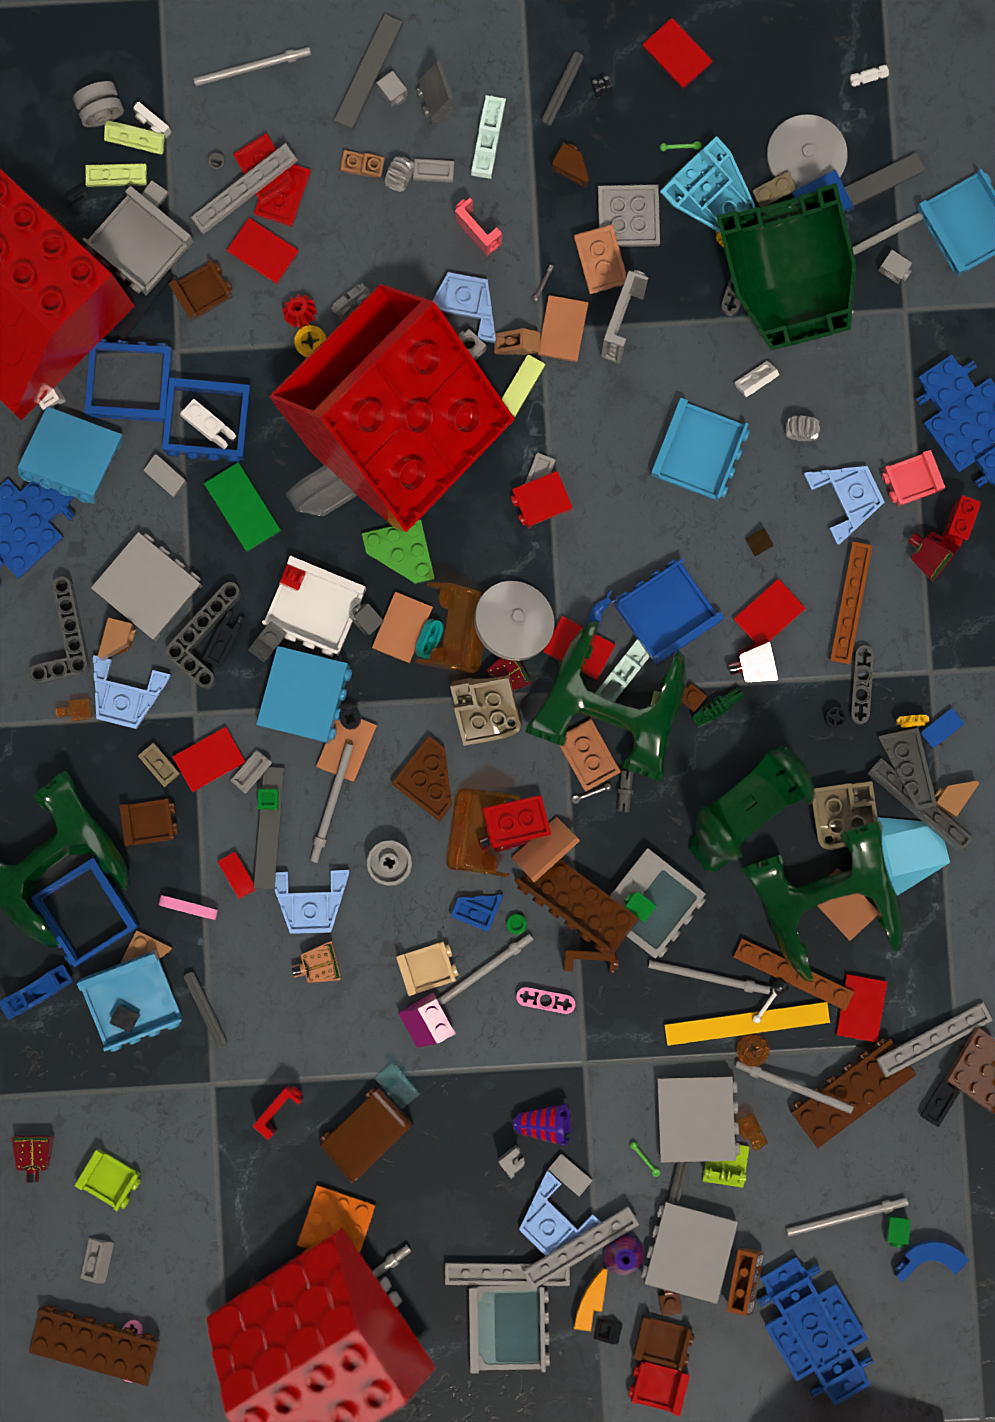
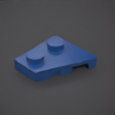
M503 895L458 897L450 918L488 933Z

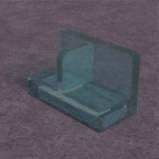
M394 1062L375 1078L387 1092V1095L401 1109L420 1094Z

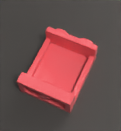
M471 198L468 200L463 199L456 205V222L484 254L488 256L502 244V233L498 228H495L487 235L469 215L473 212V200Z
M931 450L900 463L885 466L883 473H881L884 483L888 484L890 488V500L896 504V507L940 492L945 488Z

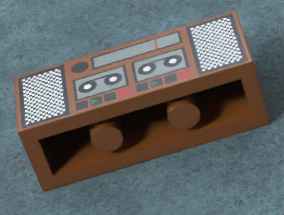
M746 1247L738 1249L727 1312L743 1316L753 1314L764 1252Z

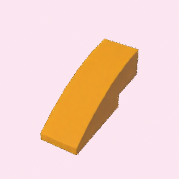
M602 1267L587 1286L576 1312L574 1329L591 1331L593 1311L602 1312L607 1267Z

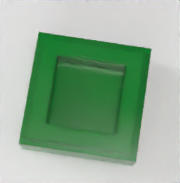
M258 789V810H279V789Z

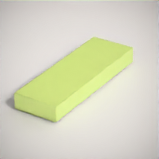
M107 120L105 123L104 140L163 154L165 134Z
M146 164L86 165L87 187L147 185Z
M527 355L502 398V401L514 417H516L545 367L544 363L530 355Z

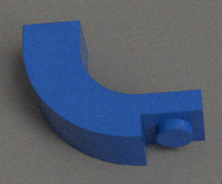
M62 964L25 988L2 999L0 1007L7 1019L10 1020L55 995L70 985L73 980Z
M937 1240L920 1241L902 1252L908 1259L906 1261L902 1260L895 1267L896 1272L894 1275L904 1282L921 1263L926 1261H938L956 1275L969 1259L948 1243Z

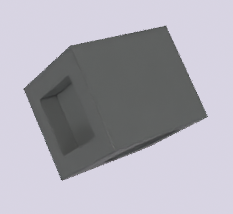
M368 603L356 605L351 610L353 614L349 616L364 635H370L384 622Z

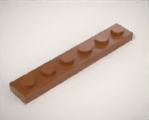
M858 542L851 543L829 660L831 662L846 665L851 663L873 545Z
M741 939L733 956L845 1011L854 994L853 991L813 972L811 973L814 981H804L788 964L786 959L744 939Z

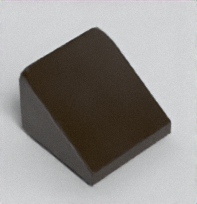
M765 528L745 539L754 556L774 546Z

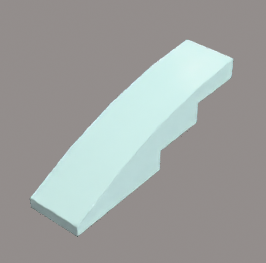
M486 95L471 172L472 176L491 179L506 101L504 98Z
M638 639L597 690L596 695L614 703L648 660L649 655Z

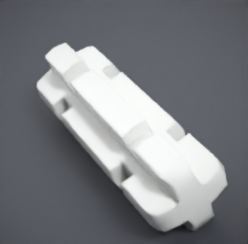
M883 65L879 66L878 69L873 68L862 71L860 74H852L850 76V83L852 86H857L861 82L864 84L877 80L879 77H887L889 75L888 67Z

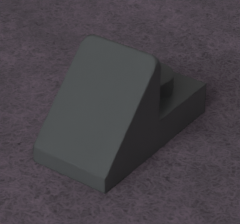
M270 621L248 651L265 662L287 633Z

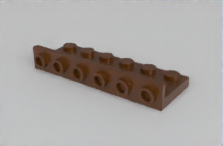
M562 860L557 861L535 882L526 873H524L520 880L518 878L514 880L519 884L517 889L526 896L528 893L534 896L532 900L541 907L544 904L550 908L548 912L557 919L561 916L565 919L563 924L571 930L577 928L581 931L579 936L588 943L590 940L596 943L595 948L603 954L608 952L613 955L640 920Z
M884 1037L874 1044L875 1048L870 1052L865 1050L858 1056V1061L854 1064L851 1062L846 1064L841 1069L843 1072L838 1076L834 1074L826 1079V1085L822 1088L816 1087L813 1089L854 1106L852 1114L810 1097L804 1101L800 1099L792 1105L793 1109L790 1113L817 1149L916 1076L912 1068L907 1066L888 1077H884L876 1058L896 1048L890 1038L886 1040Z
M45 1305V1307L38 1309L37 1314L39 1316L29 1353L141 1385H149L160 1340L156 1339L154 1334H137L133 1328H116L114 1323L104 1322L102 1324L96 1322V1318L84 1316V1318L77 1317V1313L72 1311L59 1312L56 1307Z

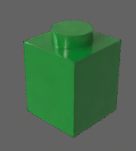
M638 891L634 894L630 892L623 901L626 903L624 907L643 923H645L657 907Z
M887 1215L885 1241L890 1243L892 1247L902 1248L903 1244L908 1245L911 1220L907 1217Z

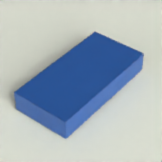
M951 708L920 732V735L934 749L965 723L954 709Z

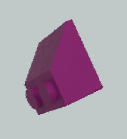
M434 992L398 1012L417 1048L438 1044L455 1034Z

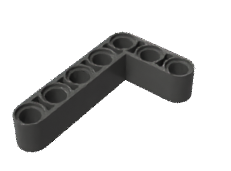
M57 577L53 581L52 587L67 658L33 665L29 670V677L38 684L83 676L90 669L74 586L66 577ZM67 582V589L60 592L59 584ZM70 601L72 603L71 609L63 611V604ZM71 621H75V629L73 631H68L67 624ZM74 641H79V649L72 651L71 644ZM82 660L84 662V668L80 671H76V662ZM58 665L64 666V672L61 675H56L55 668ZM39 669L44 670L42 679H36L35 673Z
M233 582L225 583L166 648L167 657L203 689L214 687L216 677L190 652L241 597V590ZM235 588V596L227 597V589ZM217 602L222 603L221 611L213 612L212 606ZM203 617H207L209 620L206 627H200L198 624L199 620ZM189 632L195 634V639L192 642L185 641V635ZM175 647L181 649V654L178 657L171 656V651ZM187 662H196V667L193 671H187ZM209 674L211 676L210 683L202 684L201 677Z

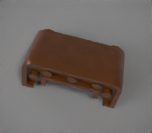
M380 1087L377 1090L372 1088L364 1096L367 1100L332 1134L328 1131L320 1139L322 1143L319 1146L352 1184L413 1125V1122Z

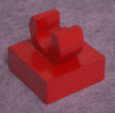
M287 564L279 584L299 591L306 572Z

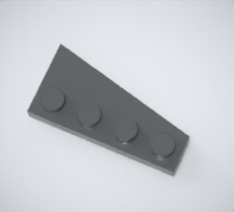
M919 728L878 736L916 811L936 808L937 802Z

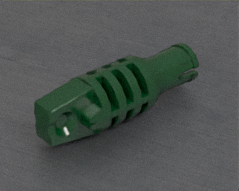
M737 686L725 696H718L703 706L692 716V720L698 728L703 727L728 712L731 705L745 696Z

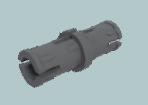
M621 770L620 789L617 791L619 793L617 811L622 812L623 803H625L624 812H630L631 794L634 791L632 790L634 774L632 771H629L628 779L626 780L627 771Z

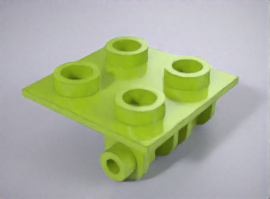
M739 1145L740 1155H736V1161H705L703 1182L744 1188L749 1146Z

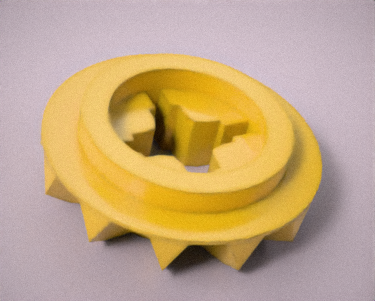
M305 326L295 336V347L300 354L308 357L326 339V335L317 326ZM309 334L313 340H316L313 343V349H311L309 344H305L308 341Z
M910 715L896 719V724L901 725V727L925 726V723L929 722V716Z

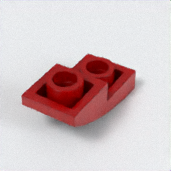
M236 852L217 861L238 899L257 890L254 889V883Z

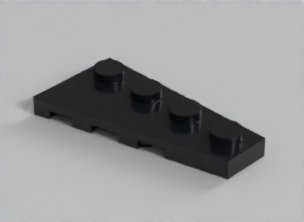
M169 270L147 295L142 292L138 294L130 285L123 289L135 307L113 328L122 341H126L128 335L136 328L143 315L151 308L155 299L160 296L168 283L173 279V275Z

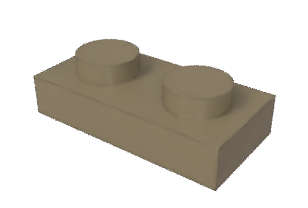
M786 172L752 191L761 208L772 205L789 196L793 191L797 190V187L790 172Z
M152 743L138 755L164 787L180 775L178 770L155 743Z

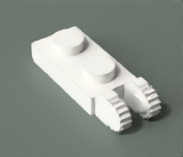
M195 399L180 413L182 418L223 449L228 444L218 436L220 432L231 440L236 437L233 431Z

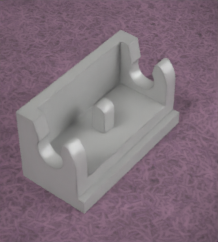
M517 1145L512 1147L498 1160L511 1179L525 1163L524 1158L518 1161L517 1156L520 1153V1149Z

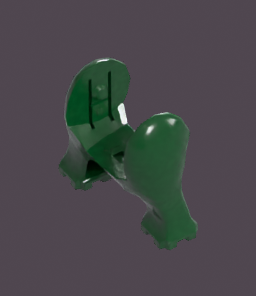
M598 620L590 621L571 641L560 662L554 684L545 703L527 725L525 732L556 745L564 746L567 741V726L571 718L579 712L630 731L634 737V749L630 756L626 758L623 768L661 782L664 775V757L667 741L680 710L686 686L685 656L677 650L668 674L664 675L661 683L663 689L657 703L640 709L613 703L592 693L581 676L587 659L591 657L594 648L593 643L600 624Z
M779 746L777 749L766 751L767 754L764 759L758 762V766L747 777L713 804L700 808L696 819V836L690 840L691 846L689 850L705 871L715 873L729 861L741 858L742 854L739 847L742 842L788 805L801 800L809 805L813 803L815 790L810 773L790 747Z
M66 771L55 776L48 785L41 787L33 796L42 809L52 813L58 832L42 845L35 848L31 854L18 864L6 865L0 862L1 910L10 922L28 938L50 948L58 947L60 944L46 928L43 918L30 909V901L35 882L52 866L68 855L93 854L99 861V866L105 873H109L124 891L128 890L131 883L123 857L112 839L94 821L77 795L74 782Z
M880 820L840 834L842 842L846 843L852 854L853 865L848 871L796 888L784 876V862L781 855L742 868L746 878L753 885L764 904L775 940L784 958L804 981L813 982L814 979L806 958L808 955L806 946L800 942L796 927L806 910L829 900L856 893L873 899L879 914L877 919L880 928L884 930L893 954H896L902 948L903 919L898 896L889 877L882 847L883 827Z

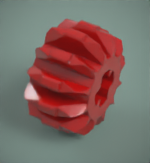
M297 294L296 298L290 296V302H284L285 308L282 309L284 320L291 327L295 328L298 326L302 330L303 325L306 324L309 327V321H315L314 315L317 314V309L314 301L309 299L308 296L304 295L301 297V295Z

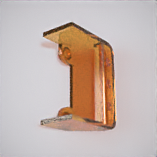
M427 582L428 587L440 590L439 602L443 608L448 609L443 647L434 648L430 654V660L416 659L415 663L440 669L476 673L481 666L484 645L475 630L474 612L479 599L484 593L453 583Z
M460 789L455 798L446 859L448 868L509 878V873L496 871L498 862L494 855L488 854L489 848L483 851L478 844V839L486 836L483 829L486 825L482 808L507 803V799L520 800L521 796L496 791Z

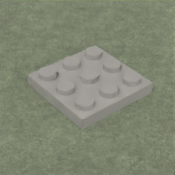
M658 185L598 186L599 228L613 224L619 247L660 246Z

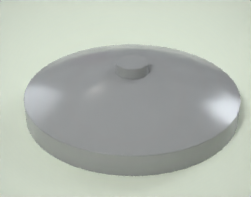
M799 115L783 122L772 134L767 148V164L773 178L775 179L786 172H790L797 189L834 170L841 177L847 162V146L839 129L830 121L815 115Z
M505 581L490 587L481 596L474 612V626L480 641L490 652L503 659L521 661L536 656L547 646L554 631V615L549 602L537 589L526 583Z

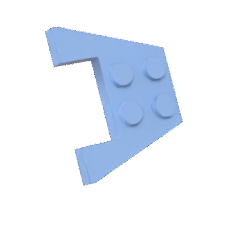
M448 272L433 301L443 313L481 319L478 338L481 341L495 343L496 337L488 280Z
M868 466L804 473L811 491L831 483L848 519L829 529L836 545H840L884 504V500Z
M93 655L96 719L137 729L170 680L171 675L152 670L147 690L107 681L112 660H100L98 656Z
M349 870L331 871V892L290 894L288 872H276L275 893L290 934L332 933L350 874Z
M549 1171L545 1173L519 1228L545 1256L601 1223L592 1214L576 1229L547 1200L561 1185V1182Z

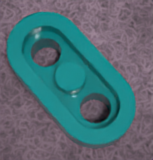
M435 619L426 621L415 646L417 656L424 659H429L433 656L443 633L441 621Z

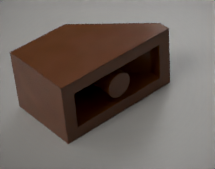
M563 143L552 162V170L587 188L589 178L581 152H579L576 146Z

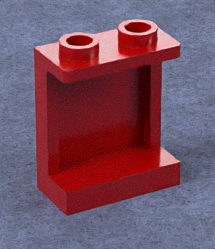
M558 471L512 489L513 495L510 496L514 507H519L521 514H518L522 526L526 525L528 529L552 517L573 511L572 504Z
M963 495L957 499L951 509L942 537L961 547L963 540L969 539L981 502Z
M287 1086L253 1127L269 1140L277 1131L268 1123L269 1120L288 1098H291L299 1105L304 1100L301 1097L303 1093L295 1086L292 1088Z
M645 1360L640 1361L639 1365L636 1364L633 1372V1377H636L635 1384L630 1385L628 1397L631 1398V1404L638 1403L669 1411L672 1415L680 1416L690 1378L689 1372Z

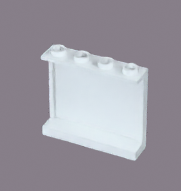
M290 556L287 564L306 572L300 589L295 591L280 584L265 621H262V624L267 626L272 621L287 633L284 638L293 642L296 639L303 641V646L313 650L314 647L322 649L321 653L329 657H333V654L338 656L353 622L349 618L353 614L351 610L361 603L366 587Z

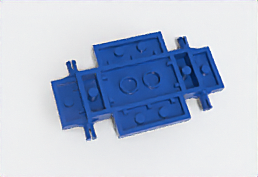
M950 355L918 377L925 393L916 398V402H919L918 405L921 406L930 399L939 412L923 425L957 473L975 463L983 476L974 481L975 485L979 483L976 487L980 488L988 482L995 488V384L989 378L975 388L968 377V373L977 368L974 361L962 367L953 355Z
M9 479L1 484L0 570L6 565L20 579L63 539V536L50 523L61 513L69 521L73 520L69 514L73 518L76 517L68 508L75 497L62 495L58 490L52 488L46 489L33 481L29 482L21 491Z
M795 1256L760 1277L766 1287L767 1294L756 1300L760 1307L772 1301L782 1314L764 1326L795 1380L798 1381L815 1371L820 1385L809 1390L812 1397L815 1398L825 1392L830 1397L834 1406L870 1386L865 1376L864 1368L874 1363L872 1357L869 1355L859 1361L851 1351L852 1348L868 1340V1337L837 1284L835 1283L817 1293L812 1284L811 1277L822 1271L817 1264L806 1270Z

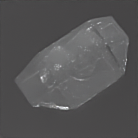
M325 465L300 480L286 493V496L297 512L323 517L358 496Z

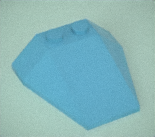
M717 136L699 151L660 191L673 207L719 233L720 229L716 216L733 211L742 212L756 208L731 151Z
M878 817V821L880 820L883 827L882 847L884 860L897 896L950 863L945 841L924 822Z

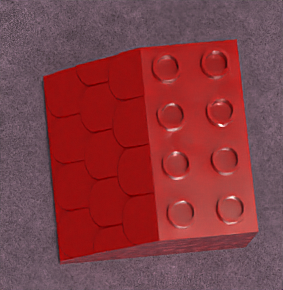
M0 169V401L22 421L135 305L114 276Z
M382 284L269 396L310 452L387 522L404 532H407L515 420L434 301Z
M343 1227L337 1229L206 1317L208 1335L213 1350L211 1353L221 1388V1399L225 1415L230 1422H377L406 1404L436 1369Z

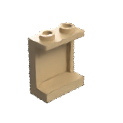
M444 942L396 957L408 996L456 981L455 977L459 975L456 965H451L449 957L452 956L449 944L445 945Z

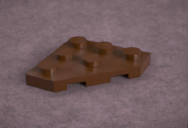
M428 736L391 784L440 822L452 807L446 751L442 745Z
M975 1027L944 1080L994 1114L995 1039L980 1028Z

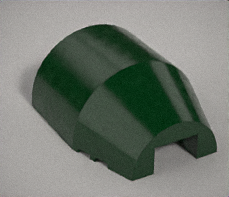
M837 183L816 188L817 191L769 206L757 207L742 212L733 211L716 216L736 296L771 351L851 330L856 260Z

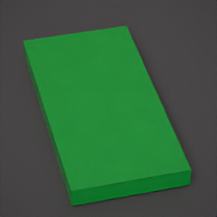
M239 463L204 483L246 552L281 532Z

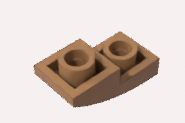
M343 150L339 171L380 178L384 157Z

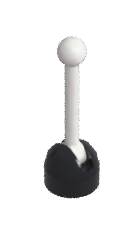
M778 978L774 980L771 986L773 994L758 1015L753 1017L755 1023L761 1021V1016L776 995L781 996L788 991L790 987Z

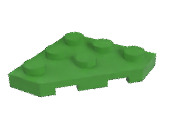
M418 520L407 532L392 526L362 533L367 555L383 563L414 584L435 579L421 520Z

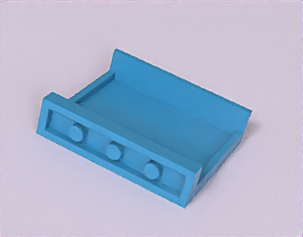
M982 169L977 174L931 200L919 203L916 208L917 212L921 213L924 224L956 277L995 256V190L991 185V178Z
M680 398L651 476L719 501L720 497H725L729 486L725 485L727 479H732L736 468L732 467L735 459L739 461L742 454L741 442H746L750 430H747L748 423H745V425L691 405L687 403L688 400Z
M46 407L18 465L19 476L27 482L39 483L46 489L58 490L62 495L74 496L83 503L90 502L95 504L97 491L117 449L120 450L123 444L122 434Z
M277 646L256 725L330 744L331 740H334L337 729L334 727L336 720H340L342 713L340 705L347 695L345 686L352 676L351 666L348 663Z
M156 950L81 978L77 982L79 990L83 992L104 1044V1051L110 1050V1052L119 1050L122 1048L121 1045L125 1043L135 1044L141 1041L143 1036L153 1037L159 1034L160 1030L176 1028L182 1022L183 1017ZM124 1004L141 1014L131 1033L109 1023L119 1005Z

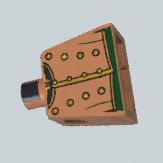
M333 941L301 954L303 963L291 966L294 978L306 975L308 983L342 979Z

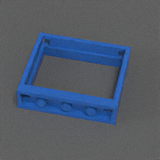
M102 339L89 352L84 414L87 417L165 422L169 378H171L172 348L168 347V344L157 343L156 346H148L146 342H136V345L128 344L127 341L119 340L116 343H108V340ZM97 350L164 355L160 410L93 406Z
M169 378L162 444L163 452L167 453V456L179 457V454L187 455V458L199 459V456H204L212 461H219V458H226L228 462L233 463L245 460L251 386ZM175 391L243 396L237 450L170 444Z
M96 858L90 859L31 897L33 909L37 914L41 913L46 928L53 932L54 938L60 944L58 948L62 947L65 951V960L70 965L73 964L74 967H78L140 927L108 875L99 866V861ZM91 869L127 927L79 957L43 899Z

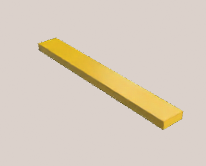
M827 1002L766 1010L761 1016L759 1023H755L753 1017L758 1015L760 1011L664 1025L667 1045H675L830 1023Z

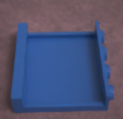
M683 558L678 562L674 559L666 565L667 569L663 572L658 570L650 575L651 580L648 582H639L633 587L634 591L630 594L627 591L617 598L618 602L614 605L655 665H658L676 653L677 650L688 645L725 618L721 612H715L682 565L685 561Z

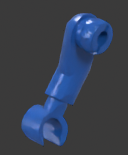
M612 590L607 592L606 598L600 600L591 608L588 622L598 620L601 624L602 612L608 608L610 603L616 602L619 595L614 600H610L609 594Z

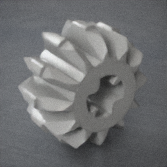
M395 157L386 173V186L394 191L401 192L405 190L413 175L414 163L405 157Z
M802 415L788 418L786 423V436L788 438L804 442L818 439L820 432L819 420Z

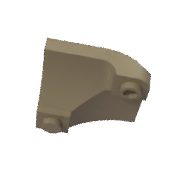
M509 675L496 678H467L452 681L450 688L463 746L506 738L516 734L521 729L522 718L517 708ZM513 719L516 723L510 724L509 720Z
M872 781L814 789L813 809L818 841L823 849L834 850L848 847L846 843L842 842L841 833L878 821ZM828 836L833 838V841L829 844L825 842Z

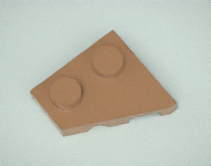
M136 930L121 963L156 950L160 959L169 953L172 947Z

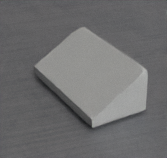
M157 454L153 456L143 470L172 497H175L187 483Z
M89 1237L81 1279L93 1283L106 1282L114 1246L113 1242Z

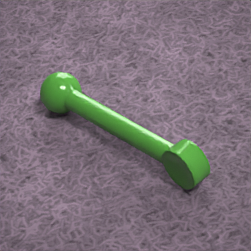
M696 141L694 144L678 145L662 143L660 144V150L680 148L699 150L701 143L699 141Z
M631 1142L630 1148L635 1150L652 1170V1175L658 1177L660 1170L650 1163L640 1151L636 1142Z

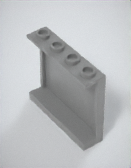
M129 186L125 191L127 194L125 199L88 240L84 237L83 241L86 244L85 249L93 256L97 254L104 266L108 269L110 267L116 270L115 274L123 281L127 279L131 283L130 287L138 294L142 292L147 295L194 241L191 235L133 187Z
M637 270L628 272L604 338L602 358L619 364L621 362L626 339L617 336L631 296L640 299L644 298L648 277L643 272Z
M138 532L91 588L156 642L161 636L162 630L199 587L202 588V585L199 583L201 579L193 572L188 574L183 570L186 566L178 559H175V561L171 560L168 557L170 553L162 546L157 548L152 544L154 540L145 533L142 536Z
M732 1076L658 1078L661 1162L736 1161V1155H740L739 1143H735V1135L739 1134L738 1122H734V1114H738V1101H733V1093H737V1080H733Z
M664 1201V1204L659 1206L657 1217L660 1218L658 1226L654 1225L652 1237L655 1238L653 1246L649 1245L646 1255L649 1258L648 1266L643 1267L641 1278H644V1284L717 1304L738 1222Z

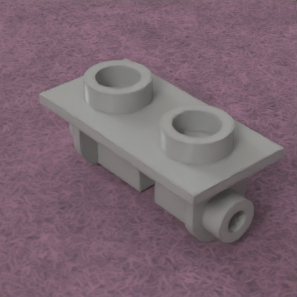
M363 283L361 285L357 284L347 293L350 297L349 300L343 296L333 303L331 309L337 314L341 322L371 294Z

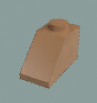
M522 328L495 333V354L528 355L540 352V332Z
M108 618L98 658L106 660L130 645V641L133 642L136 636L134 625Z
M972 781L946 786L943 789L939 788L935 794L937 807L953 818L957 817L979 785V782Z

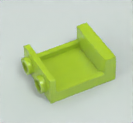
M97 1149L79 1177L75 1187L80 1190H86L114 1207L115 1211H119L120 1208L125 1209L131 1198L128 1195L131 1190L135 1191L139 1186L141 1180L138 1178L141 1173L101 1149Z

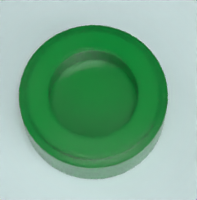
M514 914L508 918L506 925L509 932L518 935L526 930L527 922L522 915Z

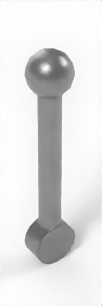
M551 264L536 295L532 297L534 303L539 302V296L553 271L554 266Z
M606 783L604 787L580 796L574 795L572 802L578 803L581 799L599 792L610 791L612 785Z

